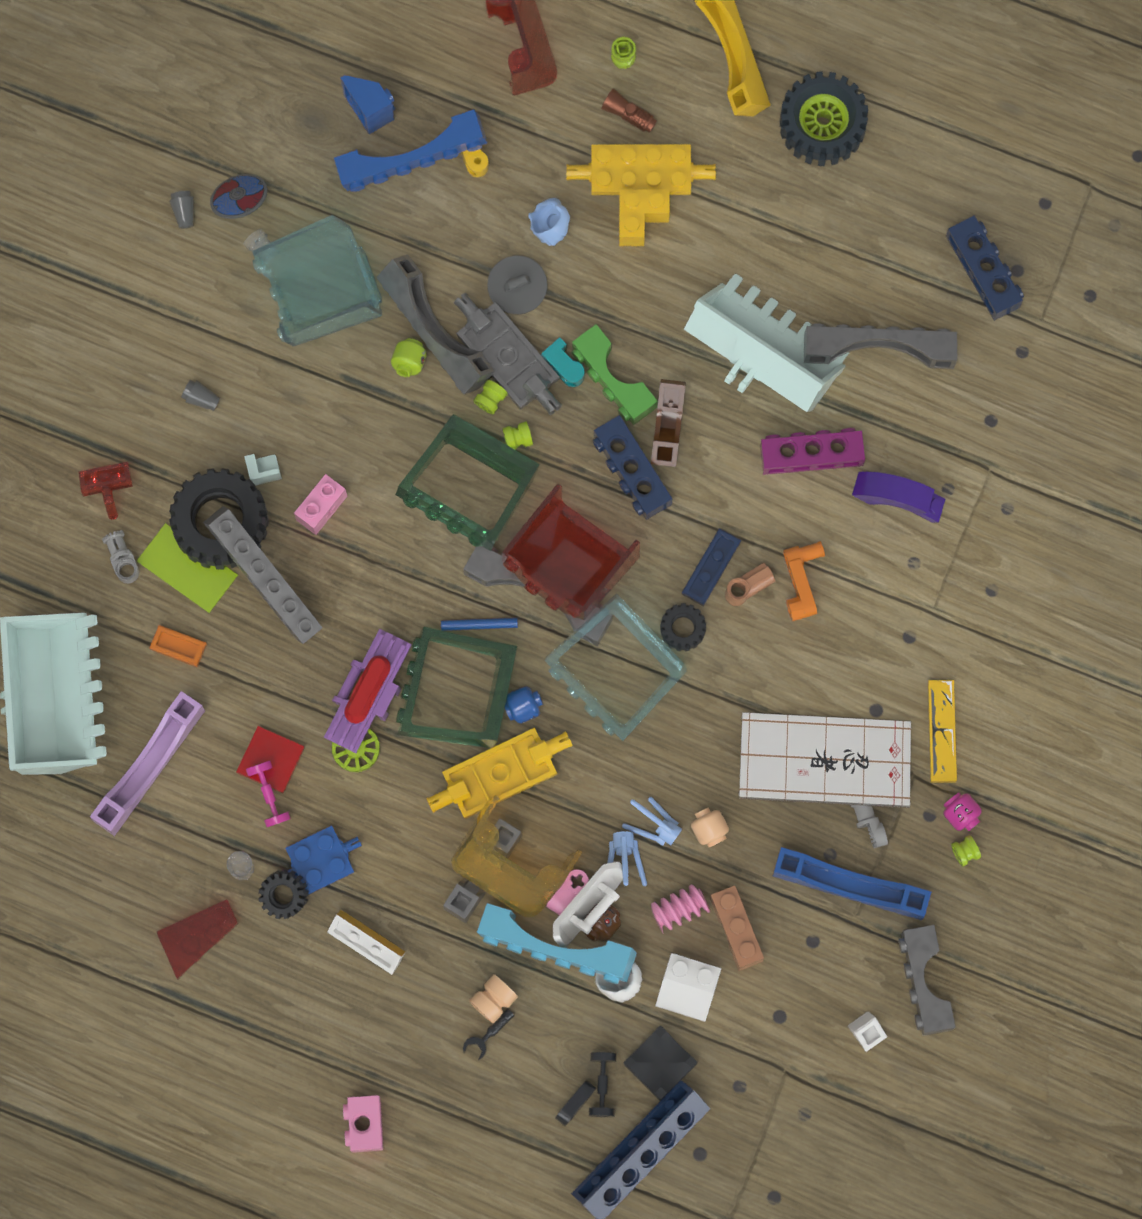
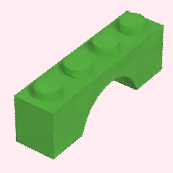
M596 324L572 342L573 351L571 353L580 364L583 362L589 369L587 374L594 383L599 382L604 388L602 392L608 401H614L619 407L617 411L626 422L629 420L634 426L657 409L658 401L643 382L627 384L618 381L610 374L606 360L611 352L612 343Z

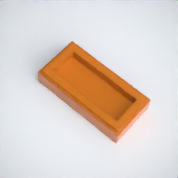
M159 625L149 648L157 653L198 667L207 643Z

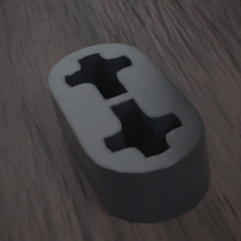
M586 1080L560 1110L555 1119L566 1126L597 1088Z

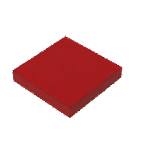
M257 726L236 773L262 784L258 773L248 776L246 769L270 761L273 768L263 771L267 784H270L273 790L284 794L305 747Z

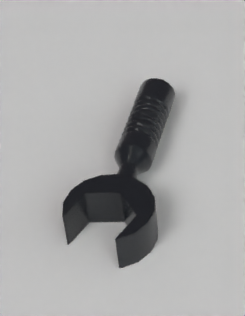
M507 1008L500 1018L487 1029V1033L481 1039L471 1037L465 1041L463 1053H465L468 1046L478 1045L482 1051L478 1061L481 1060L486 1054L485 1042L490 1037L495 1036L515 1015Z

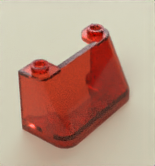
M485 0L488 18L498 17L502 20L504 26L516 23L523 47L512 51L508 57V66L511 73L509 85L512 95L515 96L553 84L557 78V68L536 1Z

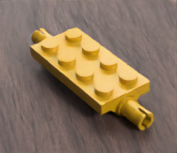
M691 144L591 145V162H589V165L566 164V179L589 180L591 182V195H619V189H669V195H691V182L693 180H716V164L693 165V162H691Z
M535 728L528 730L443 771L442 774L448 785L446 786L447 789L427 797V802L433 813L454 803L458 805L464 819L471 817L556 776L557 772L551 761L552 755L572 747V743L568 739L566 731L545 742V740L540 739Z

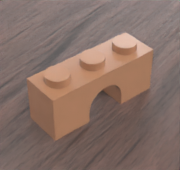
M736 886L712 894L710 901L718 921L725 931L729 949L738 971L763 962V954Z

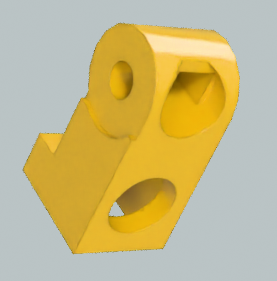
M481 149L472 152L468 150L461 152L470 175L482 177L488 172V157Z

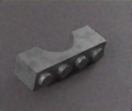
M499 818L486 838L472 866L461 881L457 883L444 903V910L467 923L522 837L521 831Z
M930 925L904 930L901 934L902 938H898L901 954H906L907 963L904 964L906 979L911 978L913 989H909L911 1004H916L918 1014L914 1015L916 1028L922 1031V1036L954 1030L956 1026L950 1001L934 996L927 988L924 980V969L927 961L939 952L935 926Z

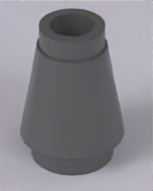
M190 191L172 193L169 202L179 229L193 227L194 197L191 196Z
M189 380L181 398L186 400L185 403L212 411L215 410L220 400V397L216 396L197 380L196 382Z

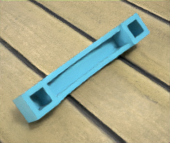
M486 904L477 930L484 943L498 946V943L508 945L506 949L521 954L522 950L530 952L531 957L541 961H546V958L556 960L555 964L560 967L570 969L572 965L580 968L579 972L589 976H594L595 973L604 975V980L614 984H618L619 980L623 982L628 981L637 954L633 948L607 941L606 946L593 949L557 947L538 940L525 932L516 923V915L511 910Z

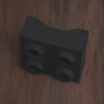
M660 1025L623 1062V1065L661 1101L698 1062Z

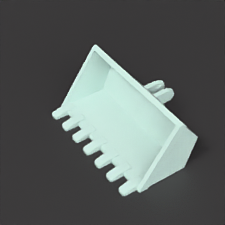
M734 274L726 285L721 283L697 300L694 305L695 309L684 330L734 364L725 378L727 384L734 381L741 369L748 373L738 386L737 390L741 393L745 391L755 378L804 411L810 412L813 411L833 381L846 367L842 362L849 353L838 357L830 364L804 363V333L806 326H811L812 324L805 322L798 333L789 328V325L796 317L793 311L788 310L779 321L771 316L778 305V301L770 298L762 309L753 304L760 294V289L752 286L744 297L735 292L742 282V277Z
M87 613L0 617L4 691L0 693V699L5 700V707L1 709V714L6 715L9 770L17 771L22 775L63 774L85 766L96 765L97 759L106 756V747H96L95 737L105 734L104 724L94 725V715L103 712V703H93L92 693L102 690L101 680L91 681V671L100 668V659H90L89 655L90 649L99 646L98 637L88 638V628L97 625V615L87 616Z

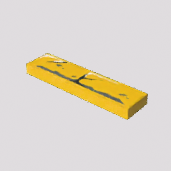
M928 680L930 783H956L954 680Z

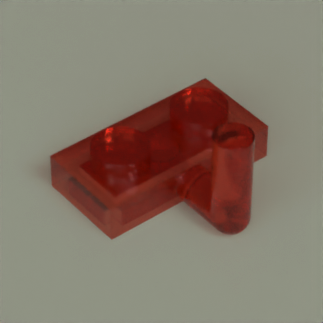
M123 462L79 471L82 496L102 493L108 518L115 520L118 517V512L112 491L133 487L129 463Z

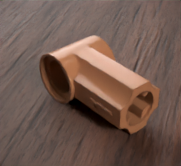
M763 563L743 576L732 579L725 591L726 601L733 606H740L750 597L775 583L776 580L769 567ZM734 587L741 588L744 595L736 597L731 593V589Z

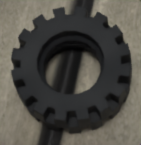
M681 603V605H673L671 609L666 610L661 619L660 632L663 641L671 649L675 648L676 651L681 652V650H685L686 652L692 648L695 649L699 643L701 644L705 636L706 622L704 615L691 604ZM682 617L688 618L694 625L692 634L684 638L677 636L672 629L674 621Z

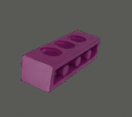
M845 428L839 433L821 430L817 431L816 435H805L803 432L793 433L790 437L780 438V435H768L765 439H761L760 443L763 475L864 466L865 453L862 431H856L855 428ZM836 443L843 446L844 451L836 453L832 451L830 446ZM815 446L819 453L810 455L806 452L805 448ZM783 448H790L794 455L784 457L780 451Z

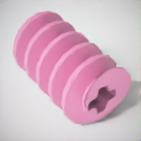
M692 884L689 885V894L684 889H680V898L674 893L670 894V903L663 897L661 898V907L655 902L651 903L652 913L662 933L664 925L670 931L673 930L672 921L681 926V917L683 916L690 922L692 912L700 917V908H703L707 913L710 912L708 904L699 888L697 889Z

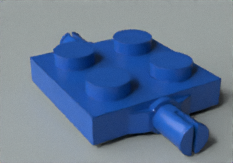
M330 826L285 848L291 859L292 868L288 872L295 871L297 877L301 875L303 877L301 879L302 883H307L305 890H309V894L355 873L349 862L348 852L362 845L358 842L357 836L343 843L337 837L333 827Z

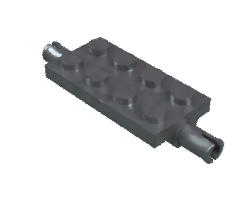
M466 293L461 295V299L458 297L454 304L468 319L467 324L457 332V337L466 347L480 351L495 370V373L492 375L493 379L507 391V395L521 410L531 401L537 399L549 415L554 414V410L558 411L562 404L548 390L551 385L559 380L558 374L496 302L483 310L478 308Z

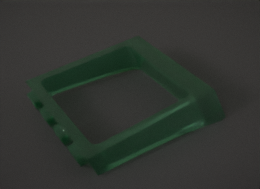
M453 414L399 484L395 495L403 499L407 507H417L425 512V516L429 520H439L444 523L451 533H461L468 537L469 542L473 546H483L491 551L532 484L540 464ZM446 444L456 447L519 485L493 529L488 530L413 486Z
M423 627L420 636L414 638L411 651L416 652L414 661H409L406 675L411 677L409 685L404 684L401 699H405L404 708H399L396 716V722L400 723L398 735L492 748L498 741L517 646ZM429 641L496 658L497 662L482 732L418 726L411 722Z

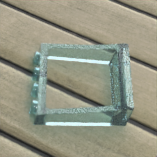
M617 593L545 657V662L551 667L548 670L557 681L563 679L569 685L566 688L569 694L576 700L580 697L586 703L584 706L585 710L593 718L598 715L603 720L602 727L611 736L616 734L622 741L687 672V666ZM609 614L616 616L670 673L626 724H620L559 660L564 653Z

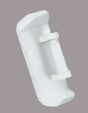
M620 862L602 865L554 921L553 938L559 947L566 948L580 931L588 935L597 920L620 897L614 891L623 881L622 865ZM596 905V907L583 921V918L588 914V912L593 908V906Z

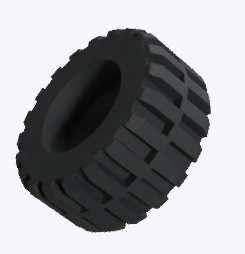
M212 468L207 469V474L204 475L198 472L193 475L194 479L191 482L185 480L181 484L183 489L180 492L176 491L173 496L174 504L170 505L169 510L171 515L169 521L173 536L181 551L186 553L194 563L198 561L206 568H210V565L215 566L217 570L224 569L226 565H231V568L237 567V564L217 540L208 539L199 533L195 522L196 515L200 508L211 500L225 498L235 501L243 513L242 527L257 546L261 548L260 543L266 539V528L269 526V518L263 496L250 479L246 480L244 475L237 471L233 474L230 473L229 469L222 468L221 472H215V469Z

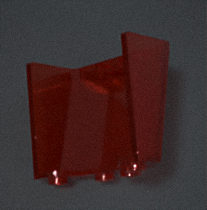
M557 483L504 549L502 561L504 562V567L516 575L530 594L534 596L540 595L545 599V604L555 611L559 609L565 614L585 620L640 558V542L635 540L628 549L568 507L562 501V486Z

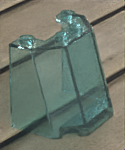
M336 216L326 217L252 251L255 258L252 261L253 266L258 274L262 273L265 277L269 278L272 286L269 288L270 294L274 301H277L280 308L277 310L281 320L277 333L282 342L294 347L382 316V310L379 306V303L382 302V297L366 253L362 246L358 247L350 226Z

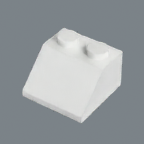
M671 953L656 1007L705 1022L721 968Z

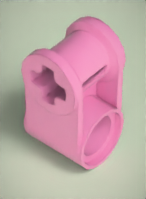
M581 870L571 871L560 887L554 892L546 907L560 916L583 888L580 886L573 888L571 879H578L581 876L583 877L582 883L585 886L589 881L587 874Z

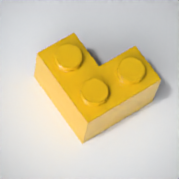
M619 189V246H644L645 223H669V189Z

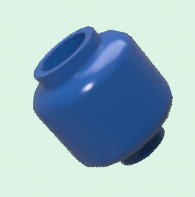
M528 686L509 692L506 696L507 701L503 702L509 719L511 721L515 720L519 724L540 715L539 706L543 705L539 692H533Z

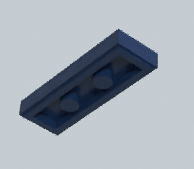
M719 528L683 589L682 595L704 607L739 547L741 540Z

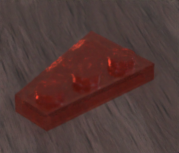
M226 899L157 931L158 938L177 980L238 925V921L229 901Z

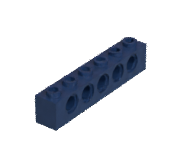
M680 1080L571 1193L572 1196L595 1219H605L667 1153L684 1138L692 1127L703 1118L710 1108L691 1087Z

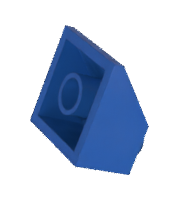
M347 75L341 77L343 95L368 134L375 132L394 120L393 111L395 107L392 103L394 99L387 88L383 90L381 85L374 81Z

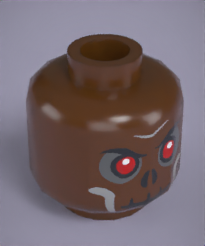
M594 905L593 908L588 912V914L583 918V921L596 907V905ZM610 905L592 926L589 934L585 933V935L594 942L597 940L607 942L621 926L619 911Z

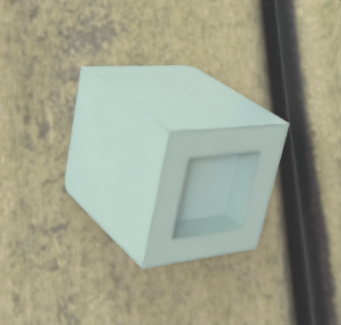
M254 454L244 456L249 478L255 486L282 479L276 455L258 459L255 458Z

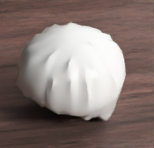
M634 962L627 982L619 980L618 984H614L604 980V975L596 973L595 981L599 991L609 999L624 1002L625 1000H630L640 991L642 973Z

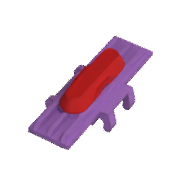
M379 629L363 662L360 663L352 660L350 664L352 668L338 695L332 699L340 707L324 736L325 739L357 753L375 716L379 717L382 721H386L389 715L386 710L394 695L398 697L401 688L394 684L393 681L412 644ZM361 671H362L363 673H362V675L360 676V678H359V680H358V682H357V684H356V686H355V688H354V690H353V692H352V694H351L350 699L347 700V698H348V696H349V694H350V692H351V690H352V688H353V686H354V684H355V682H356V680H357L359 674H360Z

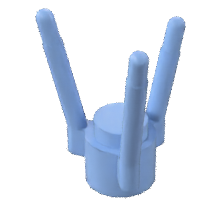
M649 797L648 801L665 818L663 821L632 799L630 803L659 825L655 831L659 836L625 823L622 824V828L654 840L662 846L665 842L671 846L682 831V828L678 826L679 823L652 797Z
M633 832L613 833V841L609 842L607 863H613L615 851L616 855L622 856L623 884L627 886V855H631L633 851L642 885L646 886L647 881L638 851V841L634 840Z

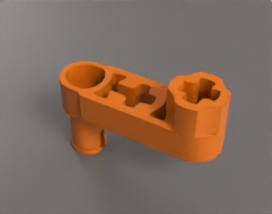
M821 541L801 548L795 546L783 550L785 562L797 596L786 600L792 622L817 614L816 604L803 565L806 561L825 557Z

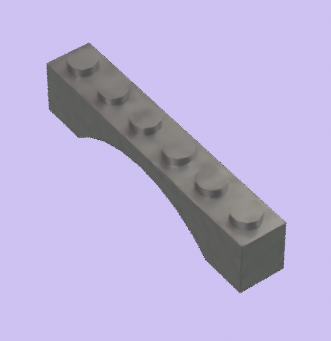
M409 255L392 259L376 277L382 284L383 289L388 292L398 309L411 323L412 328L417 331L426 343L427 348L432 351L440 362L441 367L446 370L455 382L456 387L463 394L480 389L495 373V370L480 351L460 344L440 325L428 303L423 284V275Z
M812 324L811 326H806L804 333V363L830 364L838 357L851 351L874 347L894 349L906 353L922 362L928 368L954 369L957 362V332H950L949 329L925 331L924 328L900 330L899 327L875 329L874 326L850 328L849 325L825 327L824 324Z
M477 544L463 569L465 576L486 587L516 585L541 593L564 613L576 636L598 647L612 622V615L609 614L610 610L601 604L592 605L587 602V597L578 592L572 594L566 591L562 583L556 580L550 582L542 578L543 574L534 568L525 569L520 566V561L511 556L505 558L499 555V551L489 544H485V546Z

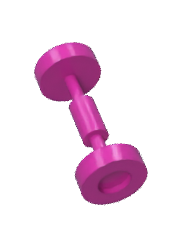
M270 761L246 769L248 776L259 774L262 783L260 788L265 802L270 805L274 817L264 820L266 827L291 819L289 812L278 815L274 804L276 799L271 785L267 784L263 771L273 768Z

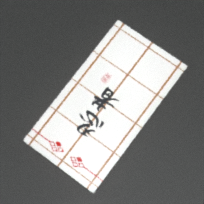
M742 713L739 799L910 807L911 721Z

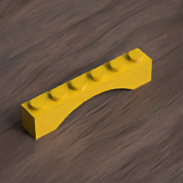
M695 0L696 5L713 25L724 48L729 69L727 95L734 115L754 117L771 106L735 1Z

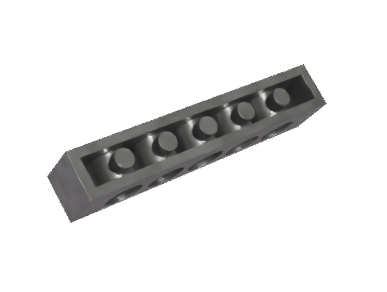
M221 507L203 522L297 641L304 644L322 629L319 622L228 508Z

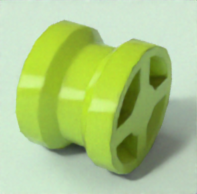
M971 835L966 836L964 841L960 843L954 842L951 844L953 853L962 867L966 866L968 861L972 859L978 860L981 858L980 850Z

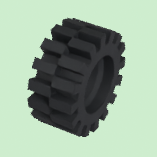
M283 869L280 872L279 870L274 872L262 882V887L258 893L261 894V897L258 899L259 903L263 902L264 904L262 909L269 911L267 913L269 916L274 914L276 919L281 917L288 919L304 908L303 906L308 900L306 897L309 895V890H305L307 883H302L301 879L303 877L301 875L297 877L295 871L288 872V869ZM286 885L291 889L293 898L290 903L283 904L277 901L274 895L277 886Z

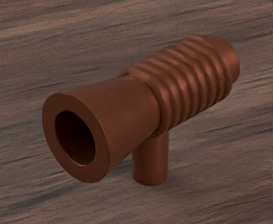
M614 88L610 91L601 107V110L622 117V120H625L637 129L639 128L642 132L647 131L650 133L657 123L653 114L651 115L648 111L641 107L639 108L633 102L630 103Z

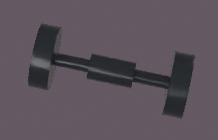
M590 1053V1061L601 1062V1069L597 1082V1094H600L599 1107L589 1108V1117H615L614 1108H605V1095L608 1094L606 1063L616 1062V1053Z

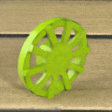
M370 728L367 732L372 738L362 741L357 753L345 748V751L336 754V746H341L332 742L333 758L342 769L349 772H362L375 764L379 757L380 744L376 734ZM375 742V749L366 748L367 744ZM366 752L375 753L372 760L365 755ZM347 754L348 758L343 764L339 758ZM363 758L368 764L360 767L359 759ZM351 759H355L356 767L348 766Z

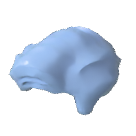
M549 198L539 203L535 211L528 215L531 221L530 229L533 231V234L542 243H546L549 246H555L564 239L568 232L570 215L566 207L557 198Z

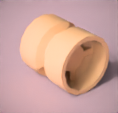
M493 974L484 984L485 991H478L469 1000L470 1004L492 1024L502 1015V1007L509 1008L518 998L512 989Z

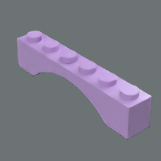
M182 691L179 693L139 757L120 781L104 796L91 814L90 818L93 822L113 836L116 835L205 712L201 704Z

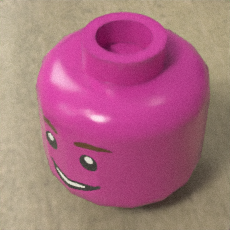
M958 792L944 804L946 809L943 815L957 831H961L964 828L970 831L981 822L978 817L981 815L982 809L968 793L961 795Z

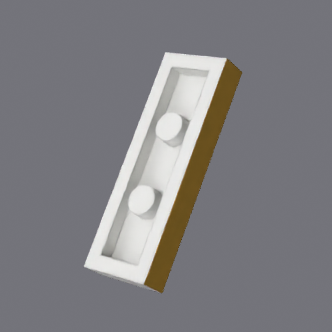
M343 910L336 914L328 930L329 934L390 974L395 972L405 954L404 950Z

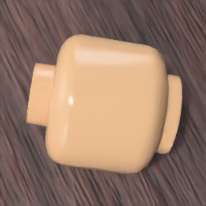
M708 807L695 814L697 819L691 823V828L701 845L707 844L708 847H711L727 839L726 834L729 832V827L719 810L710 811Z

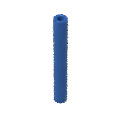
M517 618L441 621V631L518 628Z

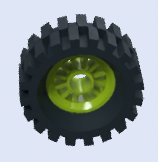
M823 71L816 72L814 79H811L810 74L803 76L802 83L797 80L792 85V91L788 89L782 102L779 122L782 139L786 138L785 146L788 150L794 148V156L799 159L804 155L806 156L805 163L810 165L813 159L819 160L818 166H825L826 160L831 161V166L836 165L840 157L844 161L850 158L851 151L855 153L859 149L860 142L863 141L868 122V105H864L866 98L863 93L858 95L859 87L855 83L851 86L848 85L849 78L843 75L841 80L835 79V72H829V77H823ZM824 117L829 120V123L822 125L817 119Z

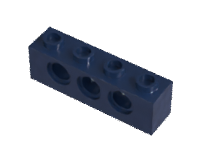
M974 215L948 228L946 238L995 321L1019 309L1024 295L1019 285H1014L1010 278L1012 276L1007 264H1002L1000 261L997 246L994 242H989L986 236L987 230L982 221L978 222ZM976 242L981 248L973 250L968 246V243ZM988 263L993 269L991 271H984L980 265ZM1000 284L1004 287L1005 291L996 292L992 286Z
M620 415L594 430L592 442L599 453L604 452L607 457L605 461L607 467L612 474L616 472L621 479L618 483L625 495L628 493L634 500L632 506L639 516L643 514L644 518L648 520L672 505L673 499ZM619 443L625 449L622 452L616 453L611 450V446ZM628 464H633L638 470L633 474L625 472L624 467ZM641 485H647L651 491L646 495H642L637 491V488Z

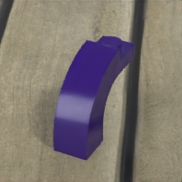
M858 472L852 496L869 505L881 504L899 507L931 523H939L946 500L935 494V489L922 483L880 472Z

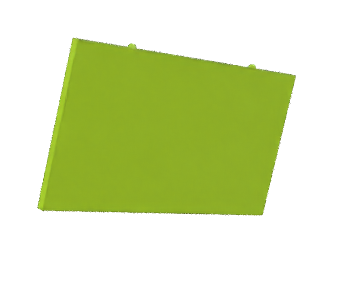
M166 523L137 559L139 564L208 613L212 611L238 576V574L224 566V569L217 570L215 566L210 565V568H206L198 561L194 563L186 553L181 551L173 536L171 527Z

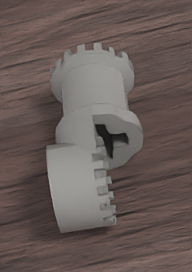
M122 530L114 531L113 534L109 533V535L103 537L102 541L104 544H107L111 554L110 561L119 580L127 584L133 583L139 577V568L131 550L127 549L123 539L125 536ZM123 566H133L134 573L130 577H123L120 574Z
M850 803L857 816V828H868L869 835L871 836L870 839L873 838L871 840L873 848L888 845L882 822L880 823L879 818L875 817L872 805L868 803Z

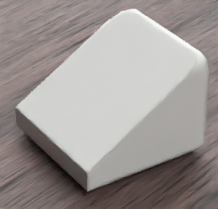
M866 1012L848 1025L850 1031L866 1052L887 1038L877 1019L870 1012Z

